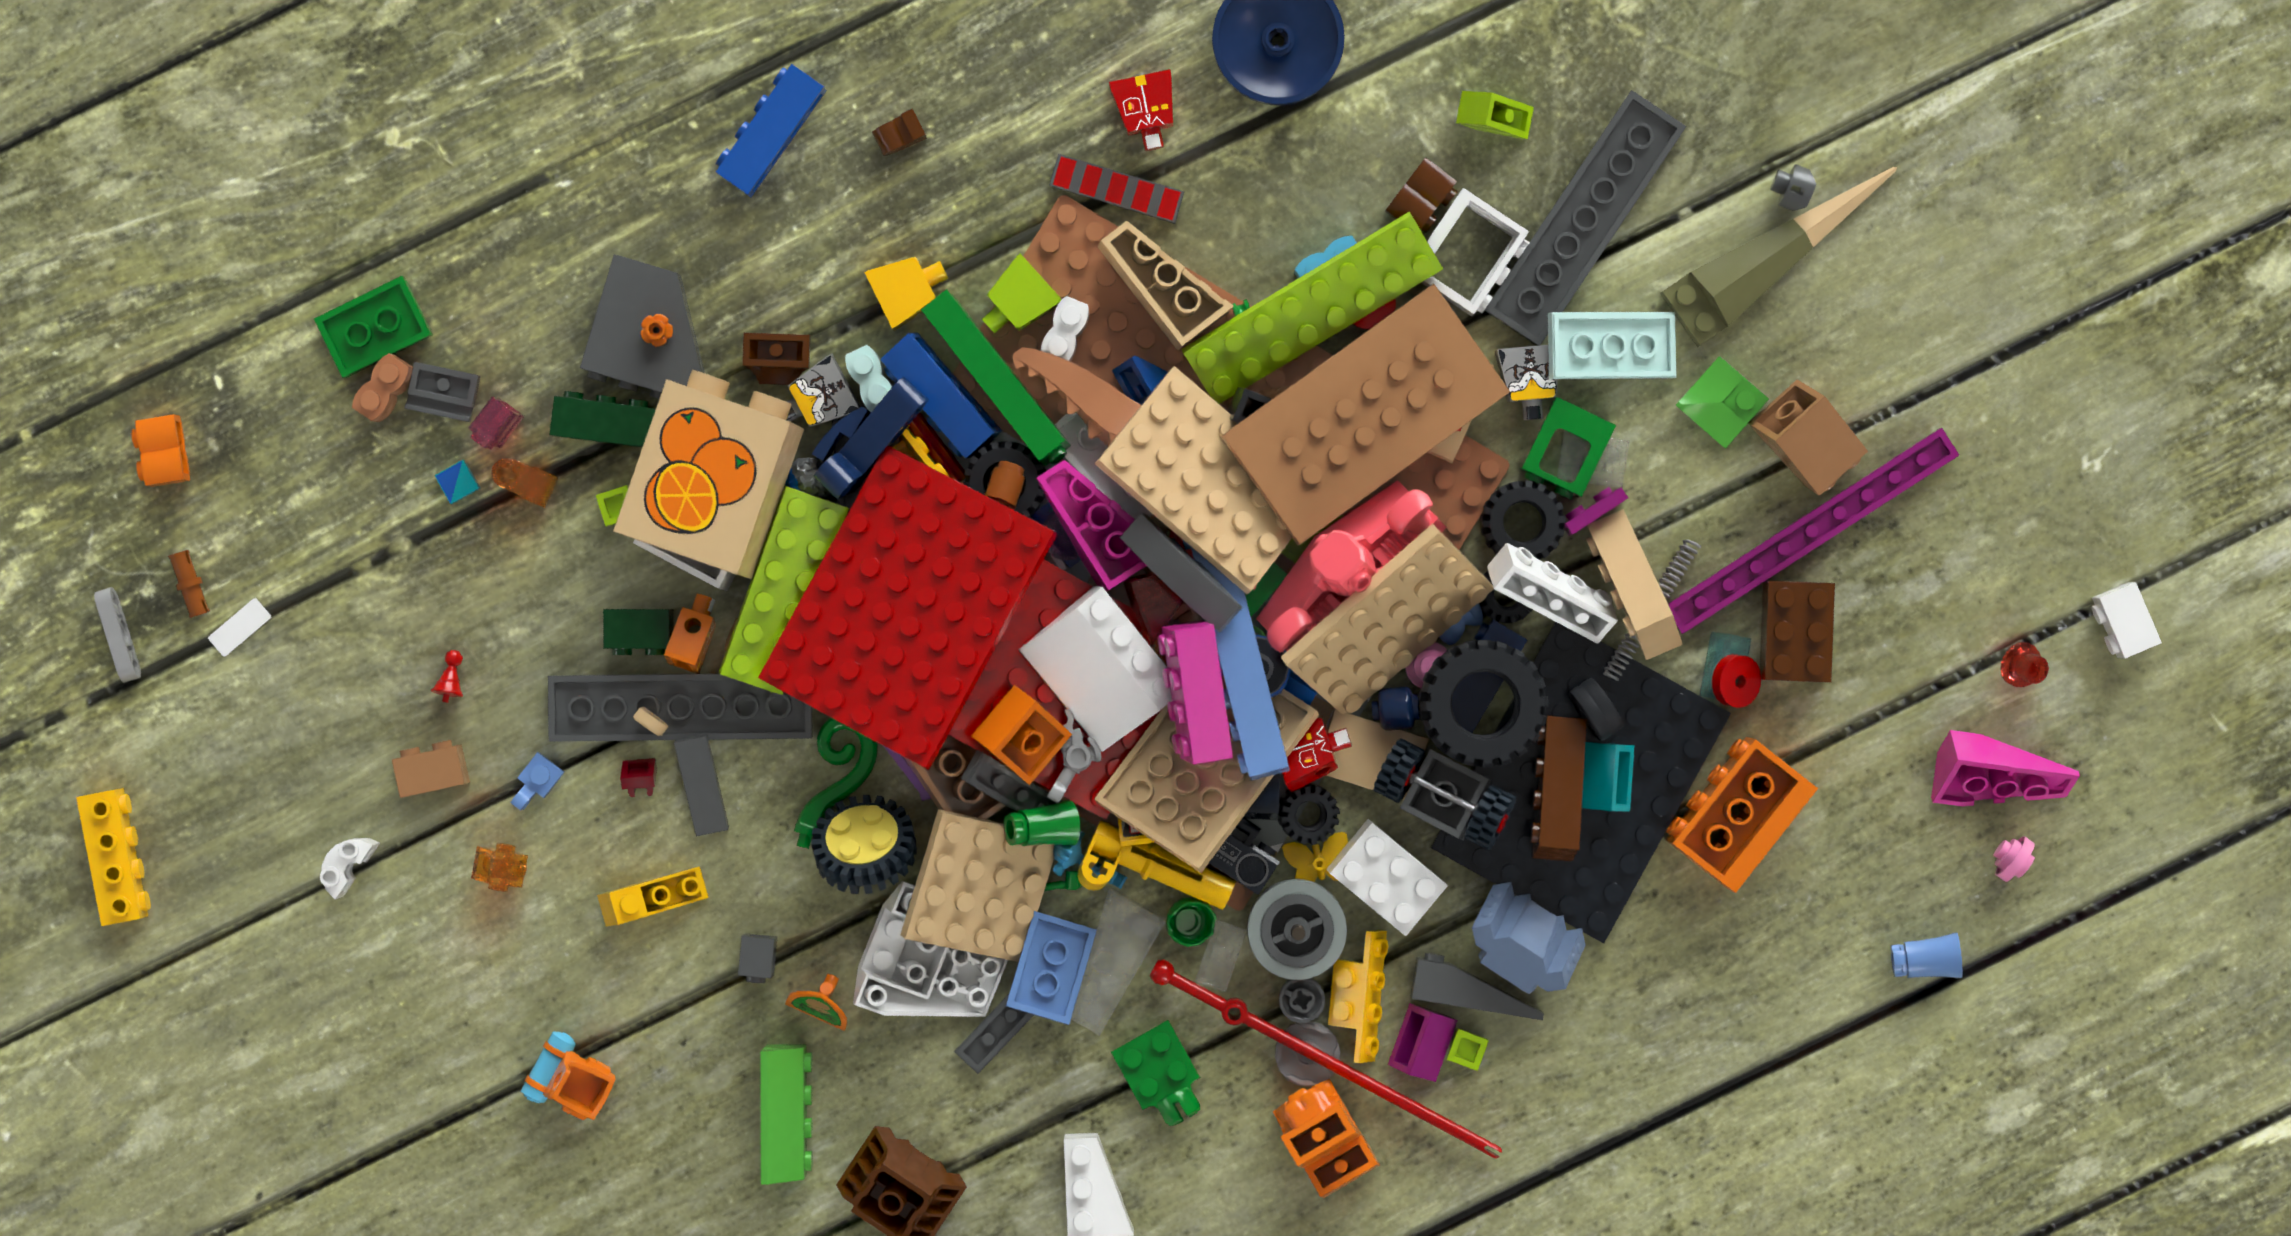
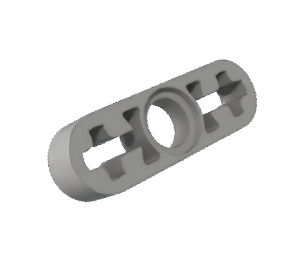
M110 587L95 592V603L120 680L125 683L140 678L141 669L115 589Z

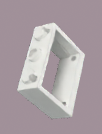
M1462 188L1427 241L1434 254L1466 207L1513 238L1470 301L1433 276L1421 283L1427 287L1435 284L1446 300L1470 316H1473L1476 310L1483 313L1493 298L1488 294L1493 285L1496 283L1501 286L1510 273L1511 269L1507 267V264L1513 255L1519 259L1528 246L1529 241L1525 237L1529 231Z

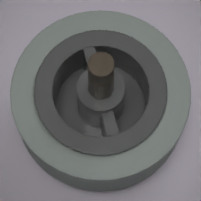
M1288 879L1270 886L1256 899L1248 917L1247 932L1251 949L1263 967L1285 979L1305 980L1324 973L1338 960L1346 943L1347 923L1339 902L1326 888L1309 880Z

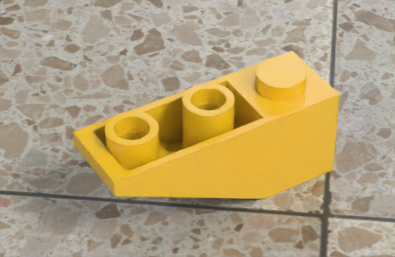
M700 866L597 895L606 927L623 924L709 898Z

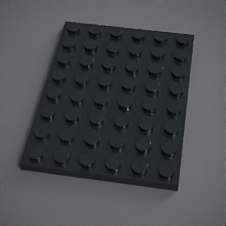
M1554 622L1533 660V663L1538 668L1537 671L1540 677H1543L1546 685L1544 688L1546 696H1548V707H1546L1545 716L1582 719L1570 699L1569 692L1589 678H1593L1601 686L1618 711L1624 726L1607 739L1600 741L1586 725L1585 742L1635 745L1630 811H1604L1582 808L1579 851L1572 862L1532 858L1531 826L1532 822L1535 823L1536 810H1533L1534 790H1538L1539 777H1535L1534 772L1536 757L1541 758L1542 746L1537 745L1535 742L1527 748L1528 751L1521 757L1517 756L1507 764L1484 768L1475 766L1473 769L1474 772L1493 781L1492 785L1516 797L1510 817L1501 831L1498 840L1496 839L1494 846L1487 850L1466 838L1464 840L1458 839L1440 829L1430 848L1495 884L1511 882L1515 895L1530 894L1531 900L1556 916L1564 915V920L1567 924L1576 929L1582 928L1585 934L1605 943L1731 713L1638 661L1629 659L1620 653L1618 654L1629 661V664H1625L1618 659L1615 660L1626 667V670H1622L1613 664L1611 665L1614 669L1622 672V675L1620 676L1608 670L1619 678V681L1603 675L1605 672L1604 667H1609L1607 662L1612 661L1611 656H1616L1614 653L1616 649L1601 641L1597 644ZM1514 697L1494 732L1503 728L1510 720L1514 709Z

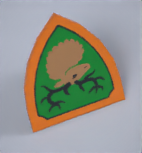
M827 974L818 992L796 991L787 997L785 1005L838 1029L846 1030L848 1024L846 1015L830 999L839 981L838 977Z

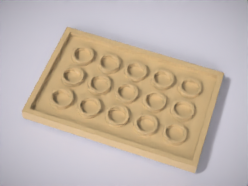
M1174 366L1095 462V465L1236 586L1248 594L1253 590L1292 537L1220 437L1237 425L1229 419L1231 414Z
M1431 524L1371 577L1370 585L1364 591H1355L1284 653L1281 659L1342 715L1345 713L1351 714L1357 711L1375 692L1384 688L1387 682L1398 672L1408 667L1419 653L1433 645L1437 638L1452 625L1457 624L1470 609L1482 602L1494 589L1493 585Z
M1221 676L1223 689H1227L1224 676ZM1283 689L1279 695L1274 698L1272 697V702L1286 757H1288L1319 714L1316 709ZM1166 705L1094 800L1101 807L1202 873L1274 775L1251 781L1248 773L1242 774L1237 754L1243 753L1240 740L1233 741L1229 722L1235 721L1232 708L1226 709L1233 758L1194 765L1181 759L1180 754H1175L1172 735L1177 734L1175 721H1171Z

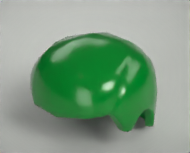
M1194 897L1181 898L1174 902L1167 913L1166 930L1176 943L1186 947L1198 946L1214 934L1217 916L1208 903Z

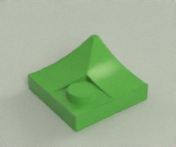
M1719 356L1678 401L1676 406L1726 449L1766 404L1769 398Z

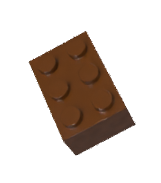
M1763 582L1760 648L1761 680L1832 681L1835 583Z

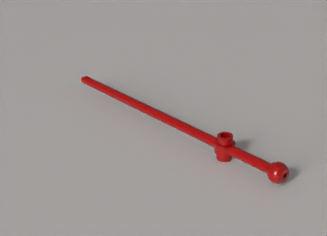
M1157 960L1149 975L1155 984L1167 985L1169 983L1221 1011L1226 1023L1230 1025L1243 1023L1493 1158L1500 1157L1485 1148V1146H1489L1502 1153V1149L1498 1145L1250 1013L1242 999L1234 997L1226 1000L1174 972L1175 968L1167 960ZM1237 1008L1240 1010V1013L1232 1015L1229 1010Z

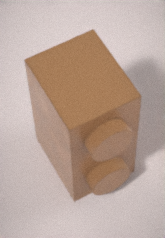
M448 740L432 744L433 751L420 753L419 747L400 751L401 758L392 759L400 798L470 783L462 744L452 746V741Z

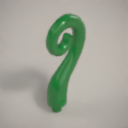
M829 718L818 732L817 748L821 757L828 763L836 766L847 764L852 760L856 752L855 746L852 743L846 744L841 751H836L831 747L830 741L832 736L840 730H849L858 736L861 744L860 755L855 767L849 774L813 796L800 812L794 827V832L800 833L796 846L806 849L810 847L813 828H818L816 822L819 817L825 819L824 812L829 807L832 809L836 805L835 803L843 801L855 792L869 777L877 759L878 744L876 741L833 718Z

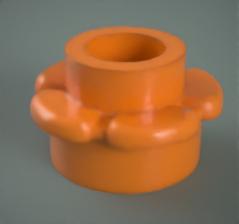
M656 314L653 317L647 316L641 323L642 330L640 334L642 339L646 343H652L655 347L665 345L673 334V327L668 323V318L662 314ZM655 327L659 328L658 333H654L653 329Z

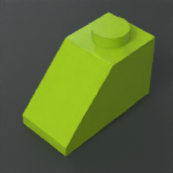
M1462 91L1456 123L1478 131L1528 139L1534 107L1492 92Z

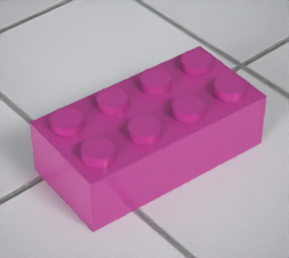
M1199 620L1162 626V635H1158V645L1161 655L1166 656L1167 668H1163V680L1165 687L1170 688L1172 701H1168L1167 707L1169 718L1171 721H1175L1177 734L1172 735L1175 754H1180L1181 759L1193 765L1233 758L1214 624Z

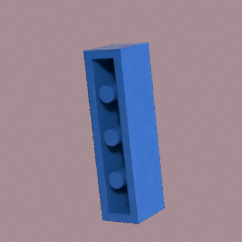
M793 64L790 65L788 70L783 67L773 81L776 87L769 96L764 94L754 108L757 114L750 123L745 121L735 135V138L738 140L731 150L726 148L716 162V165L719 166L716 173L751 198L827 91L823 85Z
M918 332L908 333L880 359L886 366L884 371L891 380L897 383L901 378L905 377L929 399L923 408L928 415L926 419L933 429L939 433L942 431L950 440L948 446L957 456H964L965 459L972 458L973 455L979 452L978 450L987 446L1002 432L1001 428Z

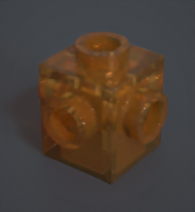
M497 843L496 848L477 846L471 879L489 884L488 889L508 892V887L522 888L527 871L528 855L515 852L516 846L505 843Z

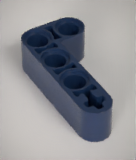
M905 377L901 378L883 397L843 448L820 466L814 474V478L837 499H841L853 492L870 474L887 446H893L925 407L929 399Z

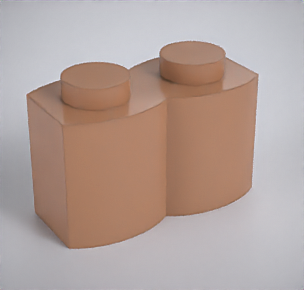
M389 353L382 357L372 371L371 381L365 383L357 391L353 399L352 408L370 421L379 423L385 420L394 410L397 396L409 388L413 366L397 355Z

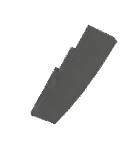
M1140 513L1121 535L1120 538L1195 612L1208 623L1214 624V628L1217 631L1222 632L1243 608L1202 563L1194 561L1174 538L1168 537L1147 514Z

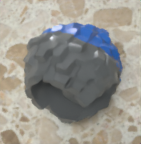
M797 458L792 463L785 486L825 500L831 497V493L814 478V474L825 461H820L819 458Z

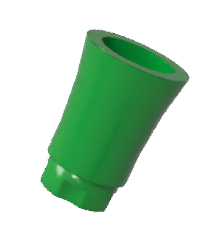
M1065 800L1053 805L1010 813L1004 819L1005 838L1009 845L1057 844L1074 846L1078 843L1080 837L1078 810L1073 801Z

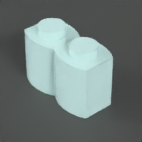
M865 345L846 354L845 361L849 374L860 384V395L864 405L872 412L893 385L884 377L883 364L878 354L868 345Z

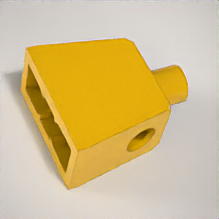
M916 257L864 272L894 331L922 312L921 309L936 298L931 287L949 279L940 261L922 269Z

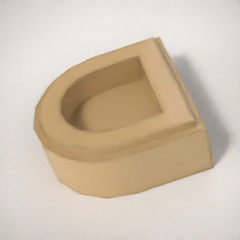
M640 707L633 716L635 721L658 736H662L669 727L662 719L645 707Z

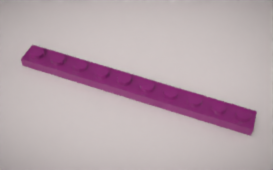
M1939 428L1669 602L1668 605L1680 634H1684L1958 457L1959 453L1943 428Z

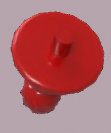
M450 650L446 653L445 662L448 667L443 671L442 676L431 689V692L443 695L442 702L444 703L449 702V697H463L456 666L461 665L463 656L457 650Z

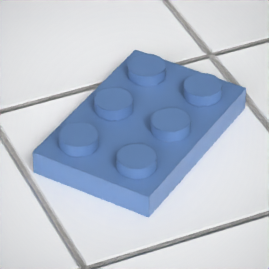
M1034 911L1005 1007L1069 1025L1097 929Z

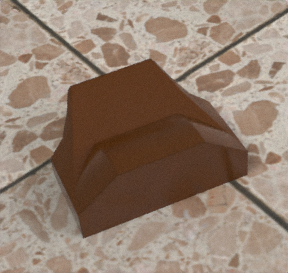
M744 333L743 366L753 372L759 384L790 385L800 377L803 371L809 369L811 336Z

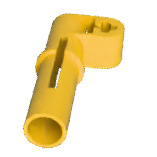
M1101 820L1095 829L1078 869L1079 882L1088 890L1095 891L1104 888L1114 875L1117 865L1120 864L1140 873L1141 878L1147 880L1149 877L1221 910L1225 908L1236 883V880L1205 867L1202 873L1198 872L1157 843L1121 847L1119 828ZM1090 852L1113 861V864L1106 861L1102 864L1099 870L1100 875L1097 878L1091 876L1093 873L1091 869L1099 858L1091 855Z

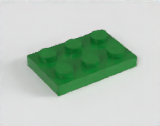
M405 276L389 281L314 318L342 378H347L378 363L382 357L389 353L394 355L433 336Z

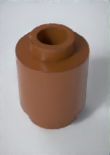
M999 461L998 467L993 468L985 496L1011 509H1015L1025 481L1023 476L1024 468L1011 462Z

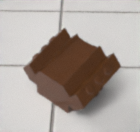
M880 1126L873 1128L836 1184L842 1197L854 1205L851 1212L887 1236H935L967 1188L960 1174L947 1173L941 1161L929 1158L911 1145L908 1139L895 1138L890 1127Z

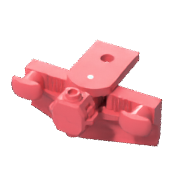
M1397 480L1314 536L1256 618L1268 631L1267 641L1270 646L1278 652L1288 651L1355 591H1364L1370 585L1371 577L1431 524L1442 533L1446 527L1429 510L1433 503L1428 494L1421 490L1409 492Z

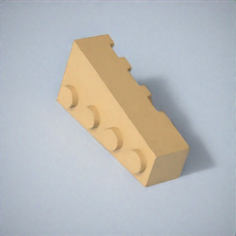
M1128 221L1103 238L1097 246L1177 351L1229 313L1234 307L1226 299H1222L1212 291V288L1202 280L1200 281L1187 271L1176 259H1172L1162 251L1157 244Z
M1624 509L1588 524L1587 527L1591 537L1586 539L1593 557L1600 556L1602 564L1598 565L1603 580L1605 584L1608 582L1612 583L1614 590L1610 594L1617 610L1623 608L1627 617L1622 618L1627 632L1630 637L1636 636L1645 659L1649 660L1683 645L1674 616Z

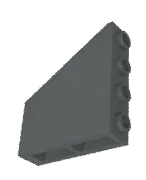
M613 255L580 365L581 369L588 371V378L606 383L607 377L620 380L618 387L637 392L640 386L650 389L651 397L660 399L666 379L687 386L692 370L705 373L681 275L619 255ZM656 314H662L668 318V323L673 327V334L665 345L655 347L652 343H646L642 339L640 334L642 330L641 323L647 316L653 317ZM655 327L653 329L654 333L659 332L658 327Z

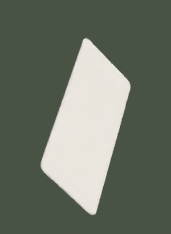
M253 598L213 632L208 639L220 654L225 657L271 618V615L256 598Z

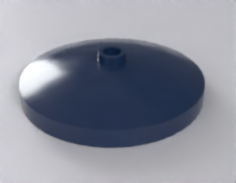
M1224 0L1217 12L1212 34L1214 57L1220 72L1227 82L1240 94L1253 101L1276 106L1301 102L1319 92L1335 74L1342 58L1345 41L1343 21L1333 0ZM1281 36L1284 39V44L1281 47L1273 45L1271 42L1273 37Z

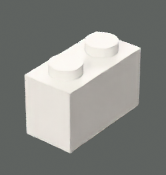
M2136 582L2125 583L2092 597L2095 604L2091 607L2093 615L2099 625L2102 623L2108 635L2104 637L2105 643L2112 655L2116 654L2117 658L2126 659L2162 643Z

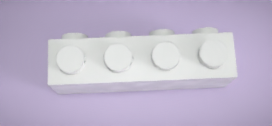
M1506 543L1487 566L1495 590L1597 644L1618 621L1612 604L1613 600L1609 594L1601 589H1592L1575 575L1568 576L1549 561L1542 562L1523 547L1516 548Z

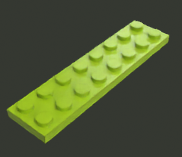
M1408 212L1182 348V352L1210 397L1220 404L1232 397L1237 387L1247 388L1443 270V267L1413 216Z

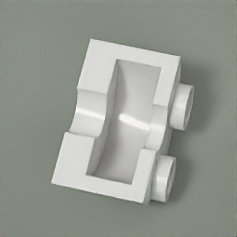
M353 838L336 844L326 854L322 863L320 880L325 886L326 891L335 900L344 897L355 881L356 877L352 872L353 865L355 863L368 862L379 846V842L370 838Z

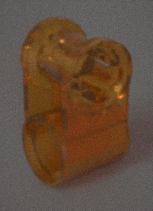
M511 458L500 459L494 464L491 471L492 479L498 486L544 508L558 480V477L551 473ZM512 465V472L516 476L514 479H507L505 482V475L501 473L502 467L508 468Z

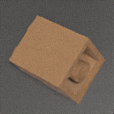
M1798 379L1748 423L1803 485L1819 496L1823 492L1830 490L1836 484L1837 479L1847 470L1858 465L1861 458L1868 452L1828 399Z

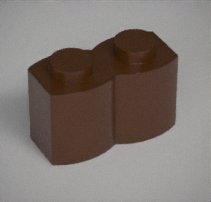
M1425 157L1385 212L1395 220L1410 212L1420 230L1426 233L1438 218L1433 213L1440 203L1446 207L1458 192L1453 188L1457 181Z

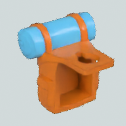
M553 1031L550 1038L545 1041L544 1048L532 1071L525 1078L526 1082L521 1092L529 1101L545 1103L548 1098L561 1104L562 1110L567 1114H571L581 1120L586 1118L594 1120L606 1102L616 1077L611 1072V1068L592 1057L584 1059L573 1052L576 1043L568 1034Z

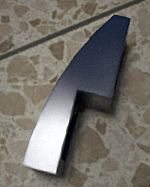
M860 407L842 418L825 434L812 452V455L826 461L832 455L843 434L851 438L871 412L864 407Z

